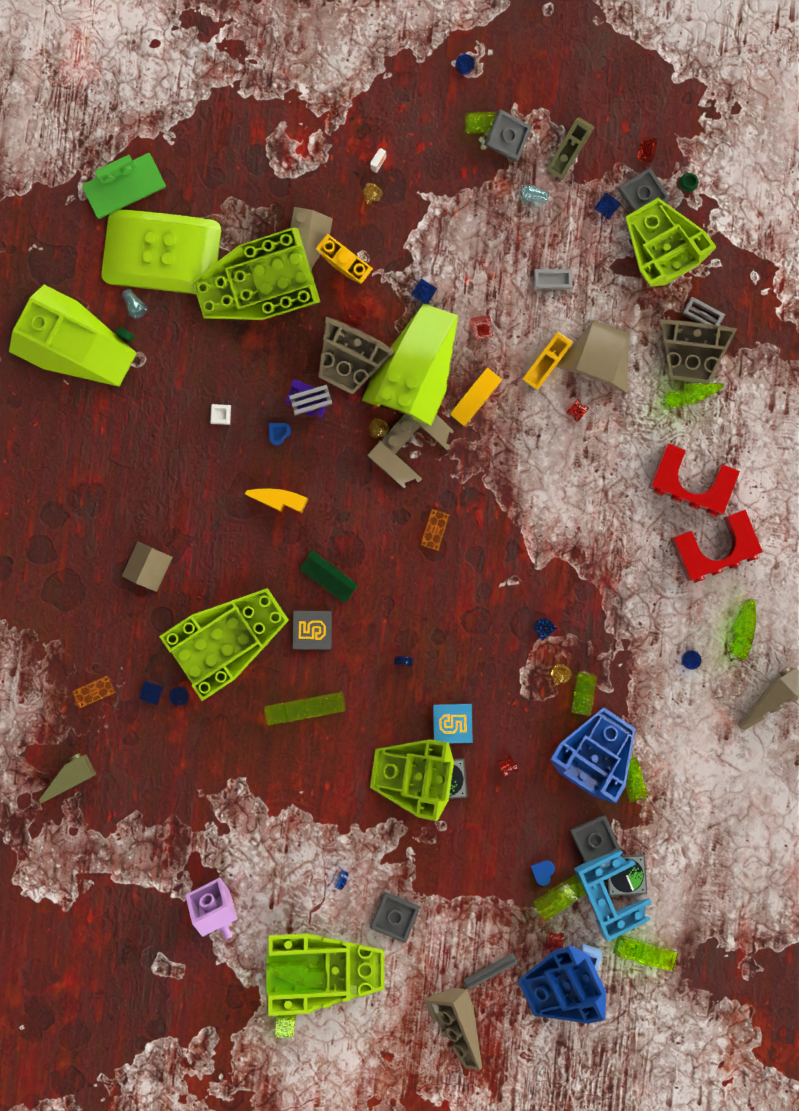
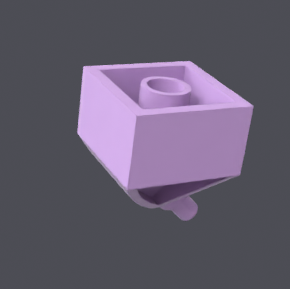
M221 878L185 895L192 924L202 937L217 929L222 931L225 940L232 937L229 923L238 918L230 890Z

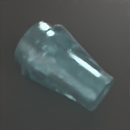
M529 183L522 185L520 200H524V202L545 203L548 201L549 191Z
M131 289L123 292L122 297L130 316H133L135 319L144 316L147 312L146 305Z

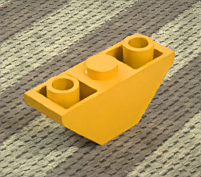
M329 234L324 237L316 248L335 269L347 278L360 284L363 283L373 270L371 266Z

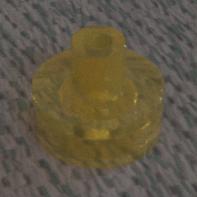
M367 183L363 189V193L366 196L364 201L369 204L372 200L379 201L383 195L382 190L372 183Z
M374 418L369 425L371 436L373 438L378 436L384 437L389 430V425L382 419Z
M556 664L551 671V676L554 679L553 682L558 685L568 682L572 674L570 669L562 664Z

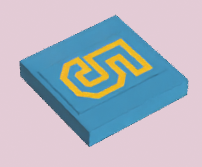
M472 704L433 705L434 740L448 743H473Z

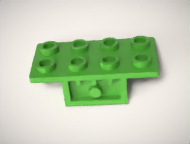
M150 153L135 160H132L130 155L120 158L95 170L97 178L82 185L98 219L166 187Z

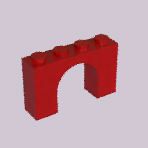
M669 443L666 444L649 485V488L653 489L652 492L660 496L664 494L671 496L670 499L678 503L682 501L689 503L688 506L699 510V508L707 510L706 514L714 517L724 514L740 471L722 464L718 466L711 486L703 494L690 493L681 486L678 478L679 468L686 450Z
M746 509L724 517L731 535L732 547L728 555L721 560L716 561L705 557L700 551L692 531L671 538L687 581L693 580L696 583L704 580V575L709 573L712 576L722 573V568L729 566L732 569L741 565L740 561L747 559V562L759 558L757 554L763 553Z

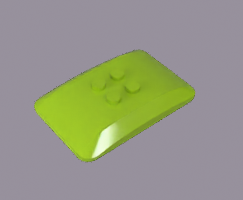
M117 210L109 214L101 273L102 279L110 285L196 294L192 281L218 262L221 226L217 221L155 212Z

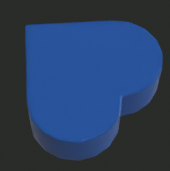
M269 423L270 442L275 446L281 445L284 438L289 437L291 434L290 426L286 423Z
M544 860L530 865L537 883L542 886L547 885L551 879L550 875L555 871L554 864L549 860Z

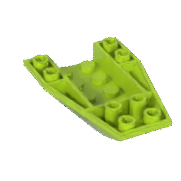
M43 285L30 297L13 329L9 348L10 353L44 370L120 387L137 354L78 301L46 285Z
M266 588L193 614L159 637L169 652L173 654L191 681L192 687L199 698L203 701L235 680L289 620L269 589Z

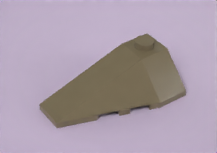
M294 207L291 228H298L312 271L314 264L321 255L316 248L327 234L330 235L333 219L314 210Z
M785 667L778 672L780 675L772 681L738 725L740 729L746 730L768 716L766 714L768 712L773 713L781 710L784 706L783 703L794 702L799 699V670L797 668Z
M450 988L427 997L424 1001L434 1022H439L443 1028L441 1033L444 1037H448L454 1045L452 1049L466 1069L481 1070L482 1063L474 1007L467 989Z

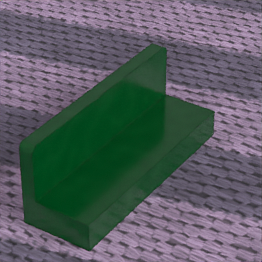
M313 550L300 567L302 572L343 603L347 602L359 586Z

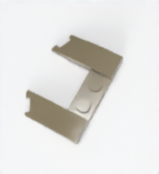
M405 413L382 441L368 454V458L403 488H406V482L416 479L417 483L420 482L422 478L404 463L396 453L419 427L444 449L448 450L450 447L449 444H446L449 433L453 434L454 431L438 415L435 416L432 425L429 426L414 420L411 415Z

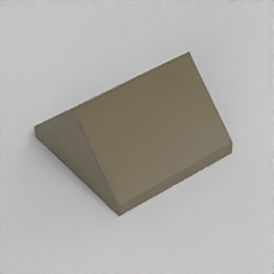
M137 542L122 576L138 585L157 592L173 557L141 542Z

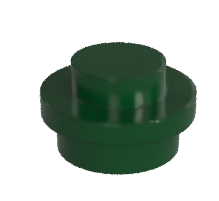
M693 173L684 174L679 181L680 188L685 192H693L699 184L697 176Z

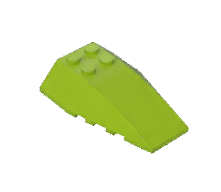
M423 303L390 347L395 352L373 373L362 401L378 407L380 405L390 407L411 415L418 422L431 426L447 389V378L450 371L449 366L453 353L452 348L455 341L458 315Z
M308 933L268 935L265 955V992L268 1016L308 1014L317 1009L328 1008L336 1003L347 1002L352 998L363 997L384 990V949Z

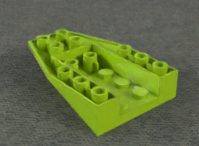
M293 227L237 246L192 281L204 318L264 320L321 302L299 230Z

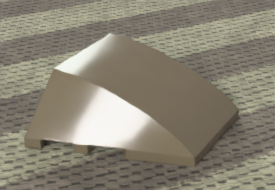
M326 317L319 378L354 394L395 351L383 342L346 323Z
M660 319L670 379L709 384L738 328Z
M593 320L556 367L571 373H578L605 383L613 389L627 393L629 333Z

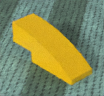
M558 331L526 373L523 380L538 390L574 342Z
M487 367L450 415L465 427L498 387L502 379Z
M279 489L247 490L245 493L247 496L281 512L284 505L302 513L308 501V498Z

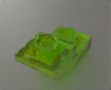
M497 112L466 113V133L484 134L489 132Z
M577 673L572 713L591 716L597 675Z
M637 757L630 759L625 789L629 802L645 799L649 796Z
M296 1014L276 1016L275 1038H294Z

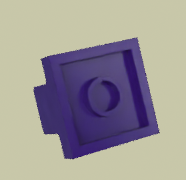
M293 379L290 392L285 401L286 404L291 405L290 395L314 389V387ZM322 391L299 399H295V402L311 398L317 395H321L325 392ZM327 397L297 406V409L327 401ZM328 406L320 408L317 415L318 418H323ZM317 409L305 412V414L313 417Z

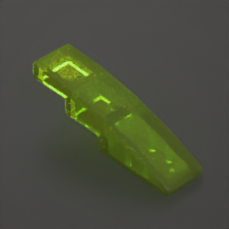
M343 692L263 706L267 725L346 711Z

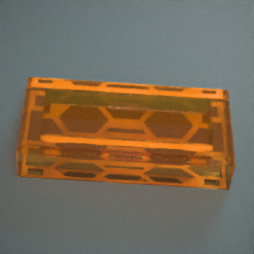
M431 509L421 546L439 551L450 514Z
M108 675L72 691L79 709L116 693Z

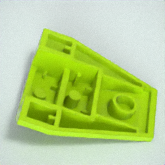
M659 198L625 217L639 271L650 287L667 285L696 268L716 249V245L703 229Z
M429 739L375 749L370 788L419 818L438 821L449 801L454 766L449 743Z

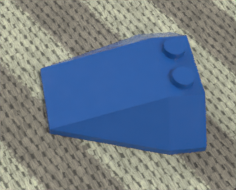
M603 707L558 745L550 761L560 775L593 797L617 803L626 786L636 728Z
M571 945L555 949L517 980L534 1016L586 1024L606 1019V990L590 956Z

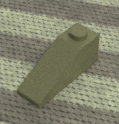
M580 117L577 118L546 170L563 179L595 127Z
M76 754L69 758L70 762L64 765L39 799L40 804L97 775L86 754L83 756Z

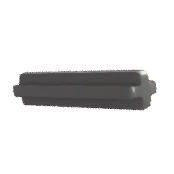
M510 954L465 978L464 984L470 990L516 965L517 960L513 954Z

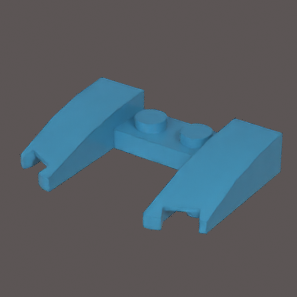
M621 850L600 856L574 868L578 881L584 888L597 919L595 921L600 933L607 942L650 920L649 916H645V906L651 905L649 898L615 911L604 885V880L636 865L632 859L626 861L620 856L623 853Z

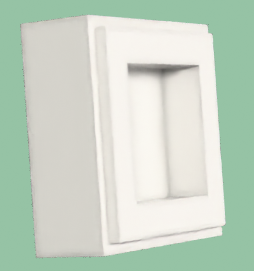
M382 148L377 151L370 163L371 170L375 173L378 172L386 159V151Z
M211 404L210 423L230 425L231 405Z

